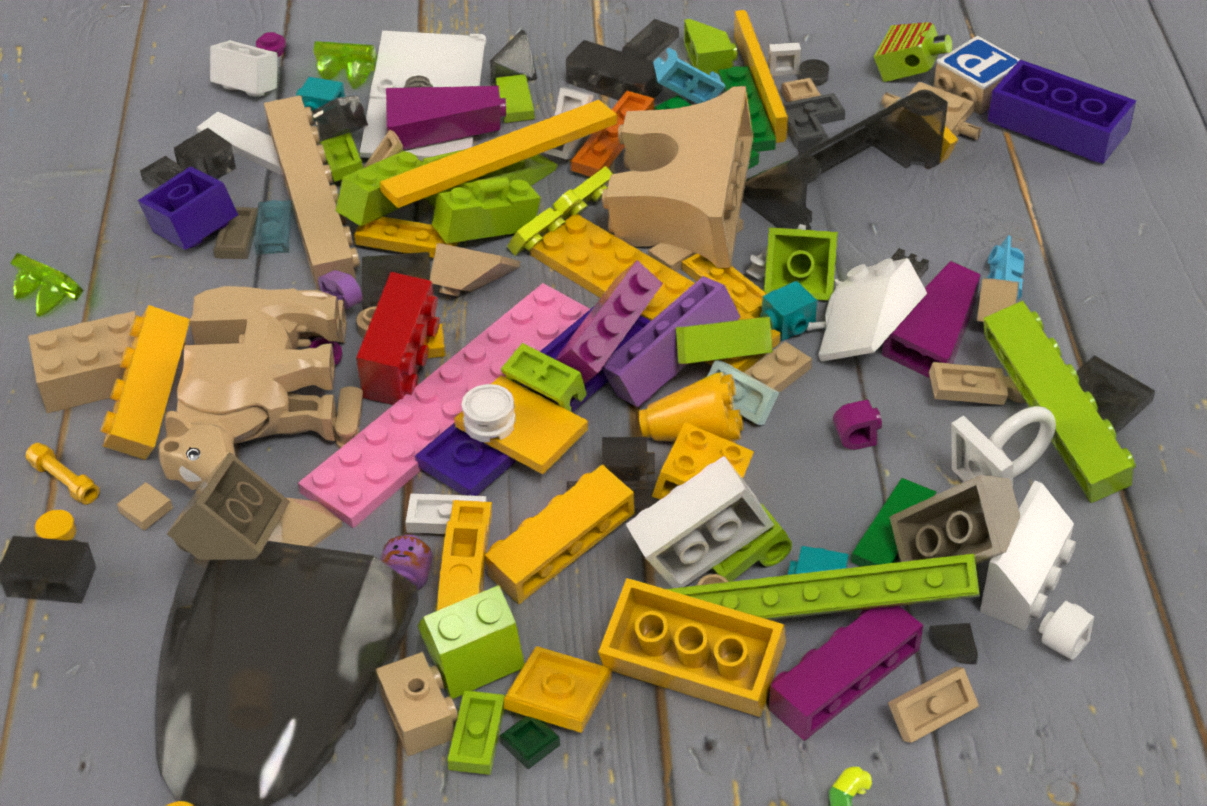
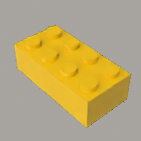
M626 578L598 653L603 666L611 668L612 672L761 717L770 691V685L774 679L786 644L784 624Z

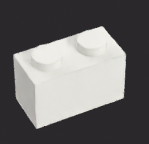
M231 40L210 46V82L221 84L227 90L239 89L246 91L248 96H264L265 92L277 88V53Z

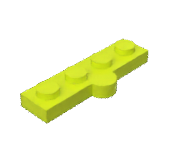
M605 166L574 190H568L553 204V209L549 207L520 228L507 244L508 249L515 256L525 248L530 252L532 247L543 240L542 236L545 233L554 232L566 223L564 219L568 216L580 215L588 207L586 204L591 199L594 202L599 201L602 198L603 189H608L607 185L613 173Z

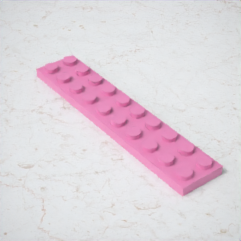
M542 283L418 384L412 395L406 394L403 399L396 402L298 482L300 493L311 501H318L350 527H356L422 470L419 468L418 462L415 461V455L455 422L454 418L462 411L463 397L469 390L476 386L491 384L500 375L506 377L501 372V368L521 343L541 351L588 312L590 308Z

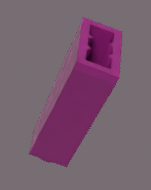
M499 86L386 88L387 133L389 130L395 132L403 144V150L497 131L500 130V117H506V98H500Z
M950 261L925 287L927 294L884 341L882 356L930 378L929 370L933 362L954 364L977 300L981 274Z

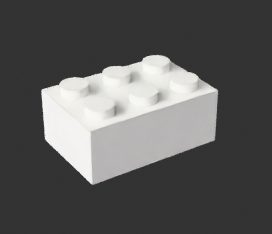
M723 456L716 462L707 465L699 474L683 485L674 488L670 494L657 503L642 510L635 518L626 523V526L650 564L673 588H680L693 582L773 527L774 524L754 493L727 458Z

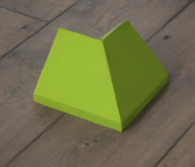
M769 227L764 292L768 294L773 290L798 281L817 300H829L834 287L838 232Z

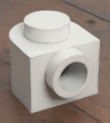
M1065 600L1055 613L1052 611L1048 612L1041 622L1039 632L1043 634L1042 643L1071 660L1075 659L1090 641L1094 616L1087 613L1081 606L1071 604Z

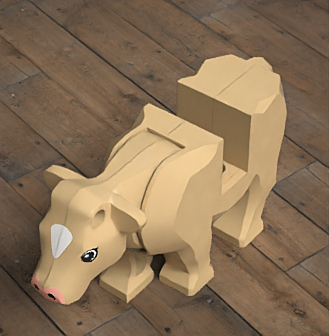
M237 286L214 288L194 296L193 314L189 322L195 345L184 346V366L177 388V412L169 411L166 413L165 427L167 436L159 444V461L166 479L178 480L191 490H197L229 452L235 456L234 444L275 434L293 435L314 431L319 433L325 440L335 441L337 414L334 395H324L320 398L316 395L295 394L292 391L310 385H316L324 390H333L335 360L332 344H323L317 348L297 349L298 347H309L311 345L310 338L322 336L328 341L345 344L347 321L344 300H337V296L318 290H296L295 288L266 290Z

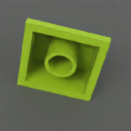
M499 585L428 614L417 625L431 659L440 672L447 696H450L452 700L462 696L464 690L474 691L522 670L525 665L516 622Z

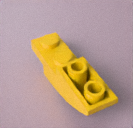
M453 500L450 521H447L437 611L484 591L485 554L487 553L493 512L492 502Z

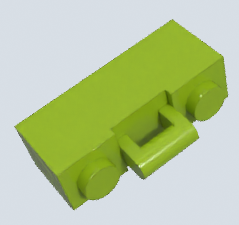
M507 177L478 180L474 182L473 190L457 187L453 188L451 192L439 193L436 198L432 226L446 244L513 234L537 217L541 197L527 181L516 179L509 183Z

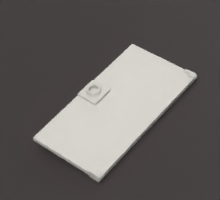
M382 30L361 142L360 157L370 158L387 134L386 88L480 86L486 36L471 33L468 36ZM474 135L403 151L410 152L416 155L417 159L423 161V158L473 147Z

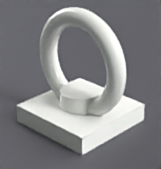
M1039 406L1023 409L1004 421L989 439L965 416L960 417L951 423L952 470L964 482L978 475L1010 478L1013 487V478L1029 469L1050 445L1056 428L1054 415L1047 408ZM1032 422H1040V429L1033 443L1021 456L1011 461L1001 449L1003 445L1022 427Z

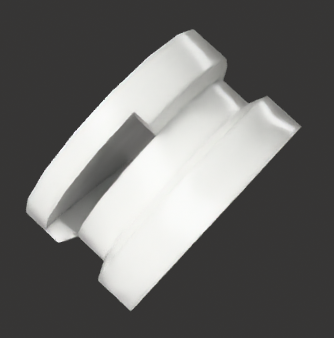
M494 384L476 386L465 394L461 404L464 414L463 423L466 433L471 438L480 442H490L491 438L499 437L502 440L511 434L514 430V422H516L515 405L512 394L506 388Z

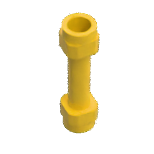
M34 443L27 449L25 458L31 463V466L39 472L47 471L68 487L71 497L76 501L87 505L96 500L100 489L94 481L85 474L78 476L56 459L54 450L42 443Z

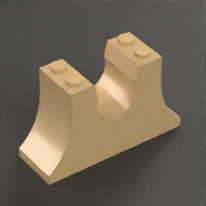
M746 86L732 87L716 98L687 107L666 110L627 111L624 124L619 125L618 138L619 143L625 146V169H630V171L612 174L608 189H603L602 193L603 207L609 210V232L633 247L656 246L659 243L669 244L690 250L696 254L698 253L714 263L717 268H731L753 142Z

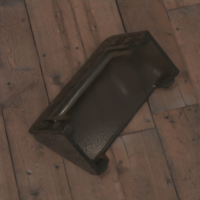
M923 89L868 112L747 177L742 201L777 228L797 229L802 224L806 226V230H811L809 223L812 222V211L806 207L807 185L815 181L820 174L869 147L874 146L904 168L910 167L911 162L916 161L924 162V167L928 170L940 164L948 101L930 90Z

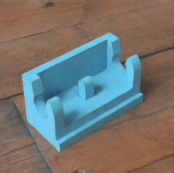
M667 48L668 58L666 62L658 57L653 63L659 84L697 104L716 98L725 88V84L721 82L719 74L711 71L710 75L689 65L678 59L676 51L671 48Z

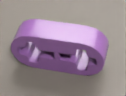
M333 270L318 278L321 291L337 296V300H344L345 309H349L362 302L363 297L359 285L350 274Z

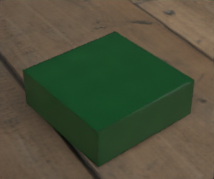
M528 716L522 718L500 735L501 744L527 769H530L560 746V737L543 721Z

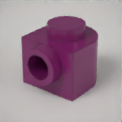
M868 399L847 403L841 406L833 416V424L844 447L857 450L877 445V430L882 429V420L878 408H872Z

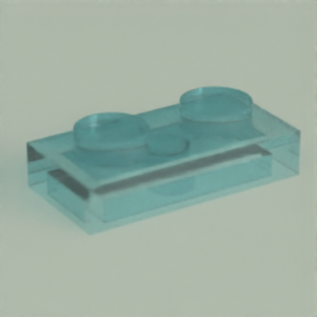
M271 200L258 203L254 242L256 255L289 253L293 215L291 200Z

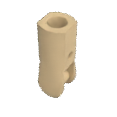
M349 386L340 389L335 423L336 445L338 448L343 447L359 433L363 407V390L358 387Z

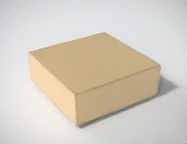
M811 78L782 83L781 92L787 102L821 96Z
M146 482L117 504L119 513L144 531L173 509L171 500Z

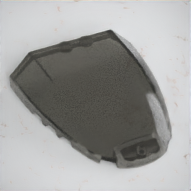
M267 541L256 559L198 560L190 554L168 615L160 652L156 685V759L160 775L169 787L174 799L191 803L194 806H269L289 794H292L294 797L300 794L332 758L335 752V745L345 731L354 728L357 714L366 700H372L375 696L378 682L375 669L393 663L419 601L417 586L374 555Z

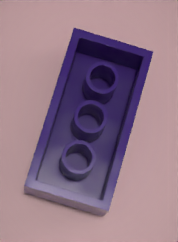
M1020 59L992 90L988 122L999 125L1004 129L1021 133L1031 139L1056 146L1061 150L1083 156L1088 160L1104 164L1129 133L1137 100Z

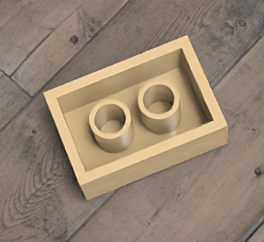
M135 311L28 336L36 382L47 413L110 398L116 379L122 380L125 369L120 367L124 350L127 346L132 348L134 337L129 335V331L136 316Z

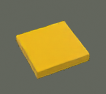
M536 646L504 697V709L582 733L612 679V669Z

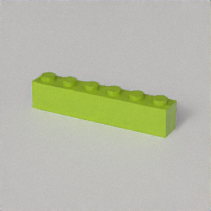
M1022 300L984 317L985 339L1028 406L1047 408L1054 415L1056 428L1051 442L1090 503L1131 486L1133 469L1136 468L1132 454L1126 447L1123 449L1116 441V433L1108 419L1102 420L1097 412L1098 408L1094 397L1089 391L1084 392L1082 390L1074 367L1071 364L1066 365L1064 363L1056 340L1053 337L1048 338L1044 333L1043 323L1036 311L1030 312Z

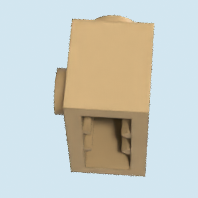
M423 652L375 669L380 695L407 757L452 740L454 734L453 722L457 721L458 717L457 710L450 696L443 697L440 690L444 689L440 672L436 665L429 667Z

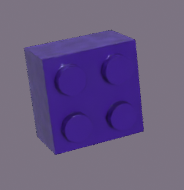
M191 166L137 200L153 232L184 250L199 245L203 238L215 230L226 227L230 220L238 216L224 183Z

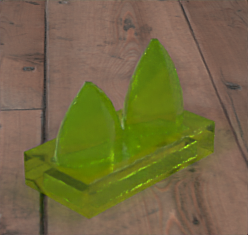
M315 41L313 49L317 60V68L323 79L331 80L341 69H346L347 78L351 86L356 89L367 79L371 71H375L378 56L374 45Z
M18 252L10 262L18 270L13 286L16 300L30 295L41 286L36 300L37 317L52 311L65 297L77 301L84 291L69 275Z

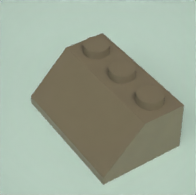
M229 452L201 483L167 535L175 541L181 550L191 553L198 560L256 559L262 552L290 501Z
M978 475L890 516V521L901 562L974 554L975 564L978 565L1007 552L1020 519V512L1010 478Z

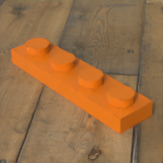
M626 91L612 108V111L617 114V124L592 133L571 160V171L591 177L605 166L609 168L625 147L624 144L619 143L618 129L619 125L624 124L626 112L653 110L654 98Z

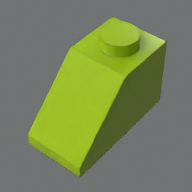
M692 19L684 20V46L693 67L710 75L711 71L718 74L719 69L733 67V61H737V48L735 43L730 42L725 31Z

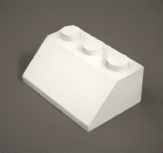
M1034 481L1019 508L1020 519L1007 552L992 558L989 562L980 608L981 613L1024 631L1032 617L1040 618L1048 598L1044 594L1047 589L1054 591L1062 572V568H1059L1061 561L1068 564L1076 545V541L1070 540L1074 523L1046 487L1038 481Z

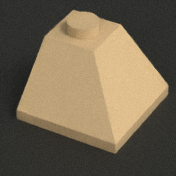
M437 243L430 281H432V284L440 285V293L459 296L460 290L472 292L520 268L521 261Z

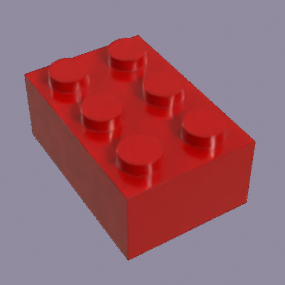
M390 272L356 357L363 398L394 405L400 399H403L406 394H413L418 384L417 371L419 366H425L428 359V342L430 337H436L440 324V318L435 317L438 298L433 296L432 281Z

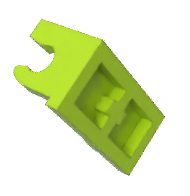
M521 343L501 368V372L506 375L507 379L517 384L520 382L557 401L559 406L570 412L572 396L582 402L587 395L581 372L524 343Z

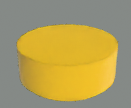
M51 510L38 518L35 523V531L40 543L44 546L60 547L74 538L76 525L73 516L65 510Z

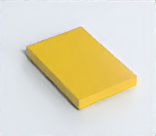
M502 375L491 383L506 388L512 394L516 422H514V430L506 438L500 440L499 437L491 438L490 442L484 443L542 475L588 430V420ZM461 411L454 418L455 427L466 432L463 423L464 414Z

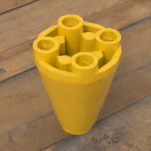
M723 372L712 374L648 404L647 409L639 410V422L643 437L645 439L653 438L654 441L675 442L684 422L736 443L737 440L741 439L740 431H743L744 428L740 409L733 410V396H736V389L732 374L724 375Z

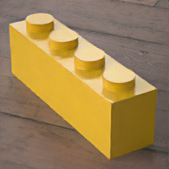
M148 305L142 316L136 315L129 331V335L134 337L132 348L128 346L125 348L120 362V367L125 369L122 380L116 379L110 396L111 400L116 401L113 412L107 411L100 432L106 434L103 447L144 460L153 451L190 319Z
M604 465L599 466L592 473L584 474L570 490L563 495L555 496L540 513L525 519L515 532L504 540H498L490 547L485 554L488 576L518 605L634 515V492Z

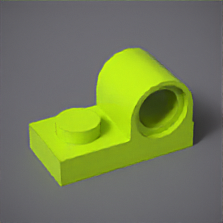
M762 503L761 506L774 526L713 567L716 573L723 576L728 582L735 580L758 560L766 567L780 563L788 556L792 549V541L789 539L788 534Z

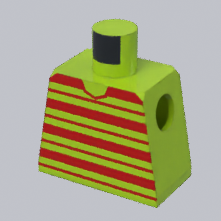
M931 22L891 25L874 55L883 82L931 70L939 54L952 51V40L948 34L938 36L935 26Z

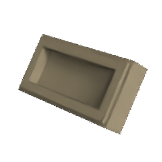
M235 207L238 216L230 220L226 227L219 230L213 250L215 258L248 259L260 219L259 208Z

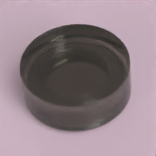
M818 59L803 61L799 66V80L811 78L815 86L822 85L829 79V65Z

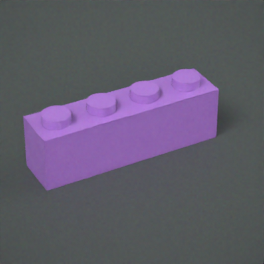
M703 276L610 356L602 370L619 398L638 408L687 365L678 363L676 327L738 320L741 317L725 285Z

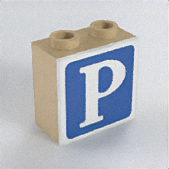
M976 36L937 60L934 87L973 101L974 112L981 115L990 108L992 90L1020 59L985 39Z

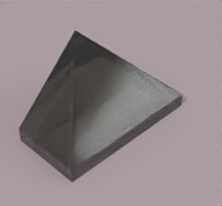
M520 30L490 60L492 86H496V78L526 74L527 82L538 80L526 31Z

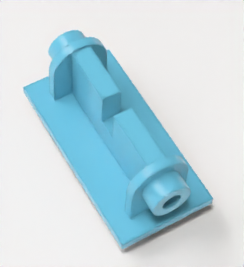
M1008 235L1002 244L994 246L989 254L988 264H990V273L987 278L1018 281V301L1022 296L1023 279L1020 277L1023 275L1024 254L1020 249L1011 247V236Z

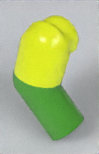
M858 766L844 769L829 789L830 806H853L852 799L856 793L864 794L866 793L865 789L869 790L871 788V775Z

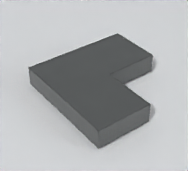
M834 93L783 103L788 116L787 133L797 150L827 144L828 135L821 124L845 120V109Z

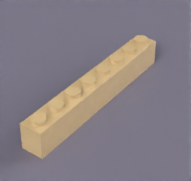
M301 95L265 102L264 107L269 132L280 163L316 290H321L318 278L333 270L350 274L356 280L354 268L360 267L356 247H349L353 245L349 226L343 227L346 224L345 217L335 211L338 192L335 184L329 185L333 183L329 164L323 165L326 164L323 145H318L320 144L316 125L312 126L314 121L311 108H304Z

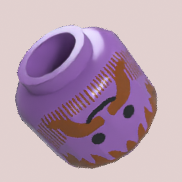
M414 535L397 536L389 539L384 545L378 566L380 580L390 591L401 595L410 594L421 589L427 583L433 554L430 547Z

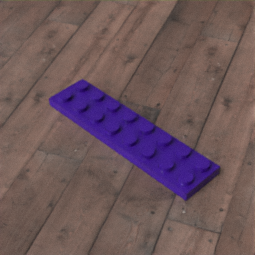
M594 307L540 352L555 359ZM640 315L613 353L651 321ZM602 369L584 384L587 395L582 402L572 396L570 400L571 412L576 410L608 382ZM519 382V385L559 405L557 401ZM455 422L415 455V461L418 462L419 468L461 495L477 496L517 461L488 444L471 438L466 432L455 427Z

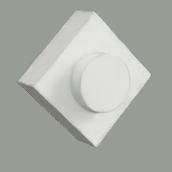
M799 42L769 44L768 68L771 75H799L801 59Z

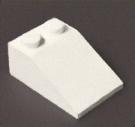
M889 258L869 267L862 264L854 267L847 273L848 278L838 287L818 354L821 362L874 353L927 294L908 258L896 261Z

